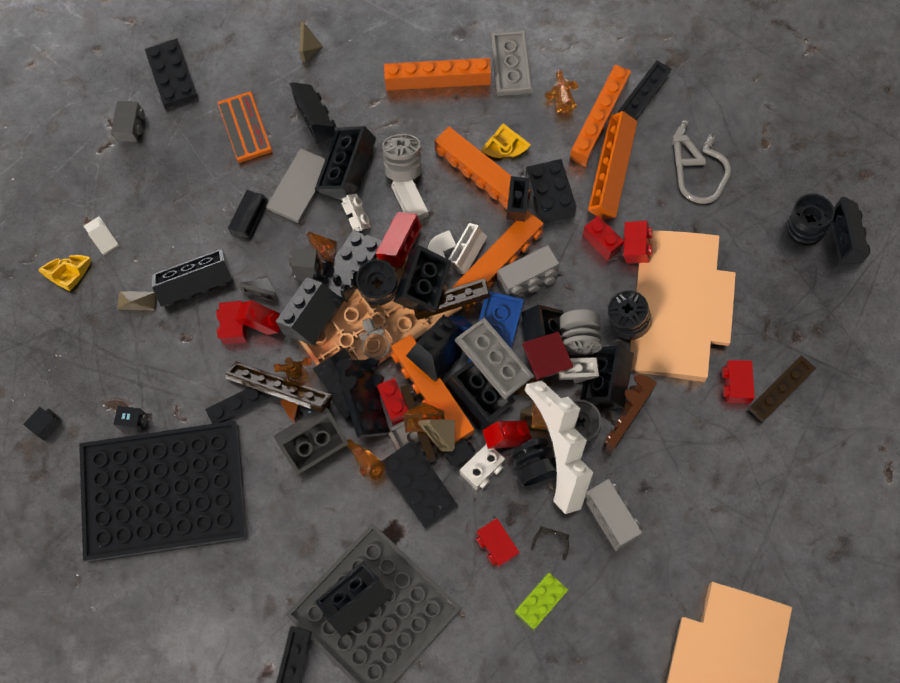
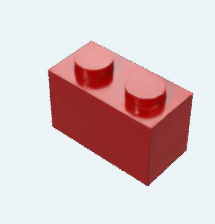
M596 216L584 227L582 236L607 261L622 250L624 240L599 216Z
M647 220L625 222L623 256L627 264L648 263L649 256L653 254L652 244H650V238H653V228L649 227Z
M253 300L241 303L235 321L266 335L279 333L280 330L276 323L280 313Z
M242 301L219 303V310H216V317L220 324V327H217V337L221 339L224 345L247 342L246 325L235 321L240 305L243 303Z
M728 360L726 365L722 367V378H725L723 396L726 397L727 403L750 404L755 399L752 361Z
M393 378L378 384L379 394L392 425H397L410 418V412L396 379Z
M526 420L498 421L483 429L488 449L518 447L532 439Z
M497 518L476 531L478 537L475 539L481 548L485 547L488 551L487 558L492 566L497 565L498 568H501L519 556V550Z

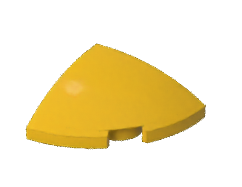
M503 123L480 151L488 156L501 159L502 157L518 156L526 151L531 144Z
M70 255V259L60 260L57 258L43 265L38 271L53 283L71 291L87 271L91 263V257Z

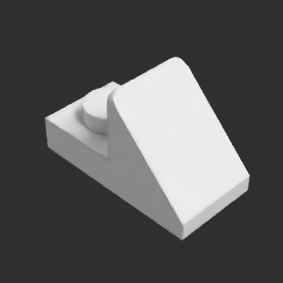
M100 216L84 225L88 235L103 256L119 247V244Z
M570 358L573 368L558 373L559 380L573 379L574 383L599 377L597 359Z

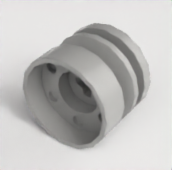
M396 134L385 139L382 144L385 175L389 179L398 182L411 181L420 176L422 161L419 139L409 134Z
M581 309L568 311L560 316L561 338L568 355L586 356L597 353L602 349L601 334L599 332L600 315L597 312Z

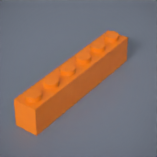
M490 58L384 64L386 91L491 85Z
M614 65L571 149L569 161L584 167L587 166L608 125L610 116L613 115L629 83L630 70Z
M624 111L613 114L609 118L588 207L589 212L599 216L602 220L617 216L638 121Z
M451 127L445 129L434 140L436 153L448 159L453 167H458L465 177L473 179L479 188H484L493 199H498L504 208L507 209L511 175ZM528 190V200L530 199V190Z
M526 210L525 221H515L452 288L485 278L488 290L490 291L497 280V270L517 261L522 252L526 253L531 247V243L542 236L544 223ZM479 301L468 304L466 306L470 308L473 304L476 305Z
M410 334L391 346L392 353L390 354L396 364L399 362L402 367L400 370L405 379L409 378L413 383L411 387L415 394H420L423 398L421 402L427 411L431 410L433 413L432 419L455 420V443L462 439L466 440L474 435L475 429L442 380L439 378L436 382L433 381L406 357L416 344L412 335Z

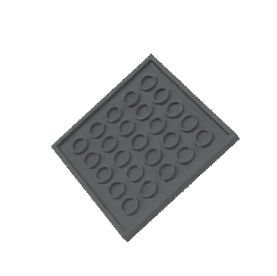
M372 523L286 615L297 627L312 631L310 640L353 683H395L462 608ZM364 561L392 597L372 612L368 618L354 627L351 632L341 637L328 622L315 601Z

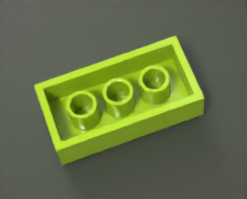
M548 573L514 613L535 630L568 592V589L553 575Z

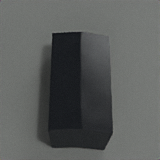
M246 190L228 226L231 234L250 238L268 202L264 194Z

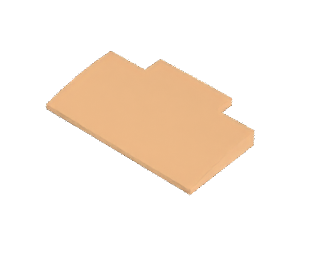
M653 231V238H650L653 254L649 256L648 263H639L636 292L644 296L649 305L651 326L643 337L631 340L630 351L634 353L631 372L705 382L708 378L710 344L730 345L736 272L717 270L718 235Z
M406 258V260H405V262H404L402 268L393 267L394 270H395L396 276H397L398 285H399V282H400V279H401V276H402V273H403V270H404V267H405L407 258ZM378 281L375 285L376 288H380L381 283ZM444 285L443 291L449 290L447 286ZM357 287L349 301L343 302L314 346L302 341L299 342L315 365H318L346 348L353 360L368 359L369 357L365 353L372 357H379L386 351L388 340L389 350L383 358L378 359L380 364L391 357V346L410 334L414 340L418 339L443 314L446 317H451L460 311L462 307L417 320L414 310L397 304L393 300L381 306L366 302ZM371 318L375 324L374 328L382 327L384 330L383 335L386 338L380 334H371L364 342L363 351V340L360 339L359 334L366 331L363 328V320Z
M715 582L709 583L701 622L681 617L667 683H778L792 607Z

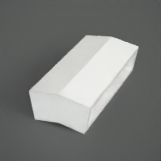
M413 180L392 182L391 187L404 213L417 214L419 220L429 217L428 210Z
M468 224L449 257V260L452 261L450 266L458 274H465L470 269L487 238V235L480 229L479 225Z

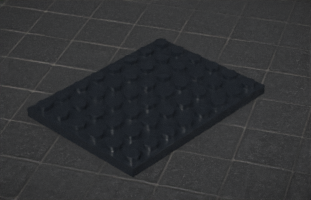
M236 421L79 443L83 561L89 562L246 538Z

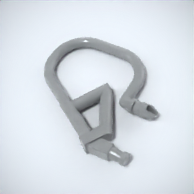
M683 120L672 137L679 189L690 201L698 204L712 203L721 196L731 177V164L723 154L711 149L716 140V135L713 138V133L710 134L704 143L703 152L719 159L725 167V174L712 196L702 198L691 194L685 186L683 167L705 165L706 159L689 136L684 135L689 122ZM681 145H686L695 158L683 159Z

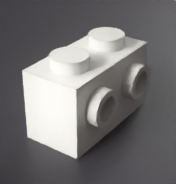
M486 444L460 469V475L476 491L480 487L484 489L491 482L489 478L494 473L498 475L505 468V458L497 450L488 449Z

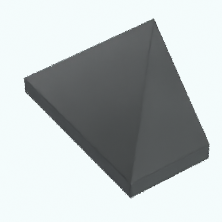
M268 278L241 282L239 284V288L244 294L274 302L279 300Z

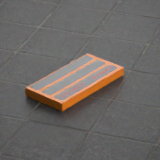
M251 91L218 102L238 163L272 152Z

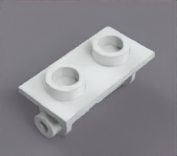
M351 194L343 198L341 204L346 215L353 214V217L348 219L352 230L361 232L363 229L371 228L369 218L363 210L362 201L358 195Z

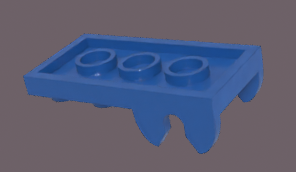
M489 291L490 298L484 299L479 321L485 317L512 349L524 299Z

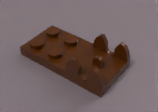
M636 375L634 380L637 385H632L629 388L630 390H625L627 400L625 408L622 409L627 414L620 416L614 427L616 431L611 430L605 439L606 441L603 445L606 446L604 453L611 456L652 394L657 384L653 379L645 375Z

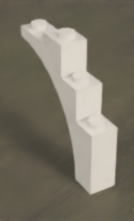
M543 381L526 384L525 392L531 397L541 412L553 442L557 468L556 491L553 502L565 514L581 510L593 471L581 460L587 440L574 428L580 408L569 397L560 398Z

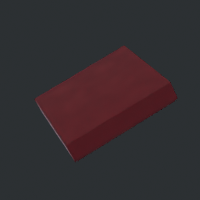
M559 332L532 339L522 344L537 380L573 368Z

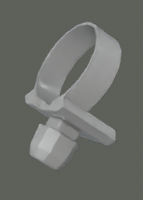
M371 318L363 320V328L366 331L361 332L359 337L363 340L362 350L364 351L363 345L368 336L371 334H380L385 338L386 336L383 335L384 330L382 327L374 328L375 324ZM387 340V349H386V351L384 352V354H382L381 356H379V357H372V356H369V355L366 354V353H365V355H366L367 357H369V358H377V359L383 358V357L388 353V350H389V341Z

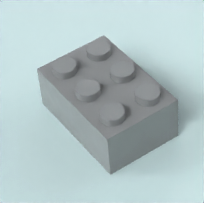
M547 245L497 270V286L502 294L521 299L523 295L534 293L545 284L550 285L555 282L558 275L559 262Z
M608 479L588 490L584 500L615 551H618L637 540L642 534V526L637 518L633 519L631 516V509L625 500L622 501L618 495L620 491L614 482L611 483Z

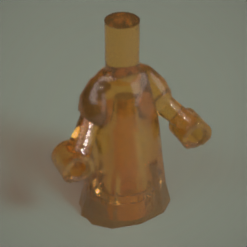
M557 71V83L544 96L549 101L553 99L555 94L556 112L566 114L576 108L570 87L572 90H576L579 86L576 81L565 80L563 72Z
M288 357L285 359V364H275L274 371L275 373L285 372L286 379L297 383L305 382L308 378V372L303 366L312 365L311 357H306L302 361L297 362Z
M348 439L349 444L346 446L352 451L355 460L360 465L359 471L361 475L365 477L368 474L372 480L380 478L385 471L384 463L371 451Z

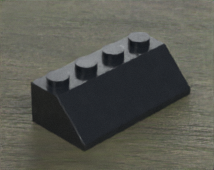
M365 126L336 128L315 186L317 192L338 200H342L347 195L358 193L376 141V137Z
M222 249L152 274V288L161 307L174 305L178 300L190 299L194 294L209 292L213 287L218 285L225 286L232 281V274Z

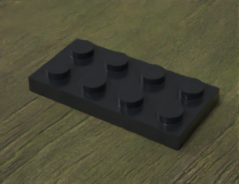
M177 38L144 49L164 108L198 98Z
M413 440L380 462L425 529L458 506Z

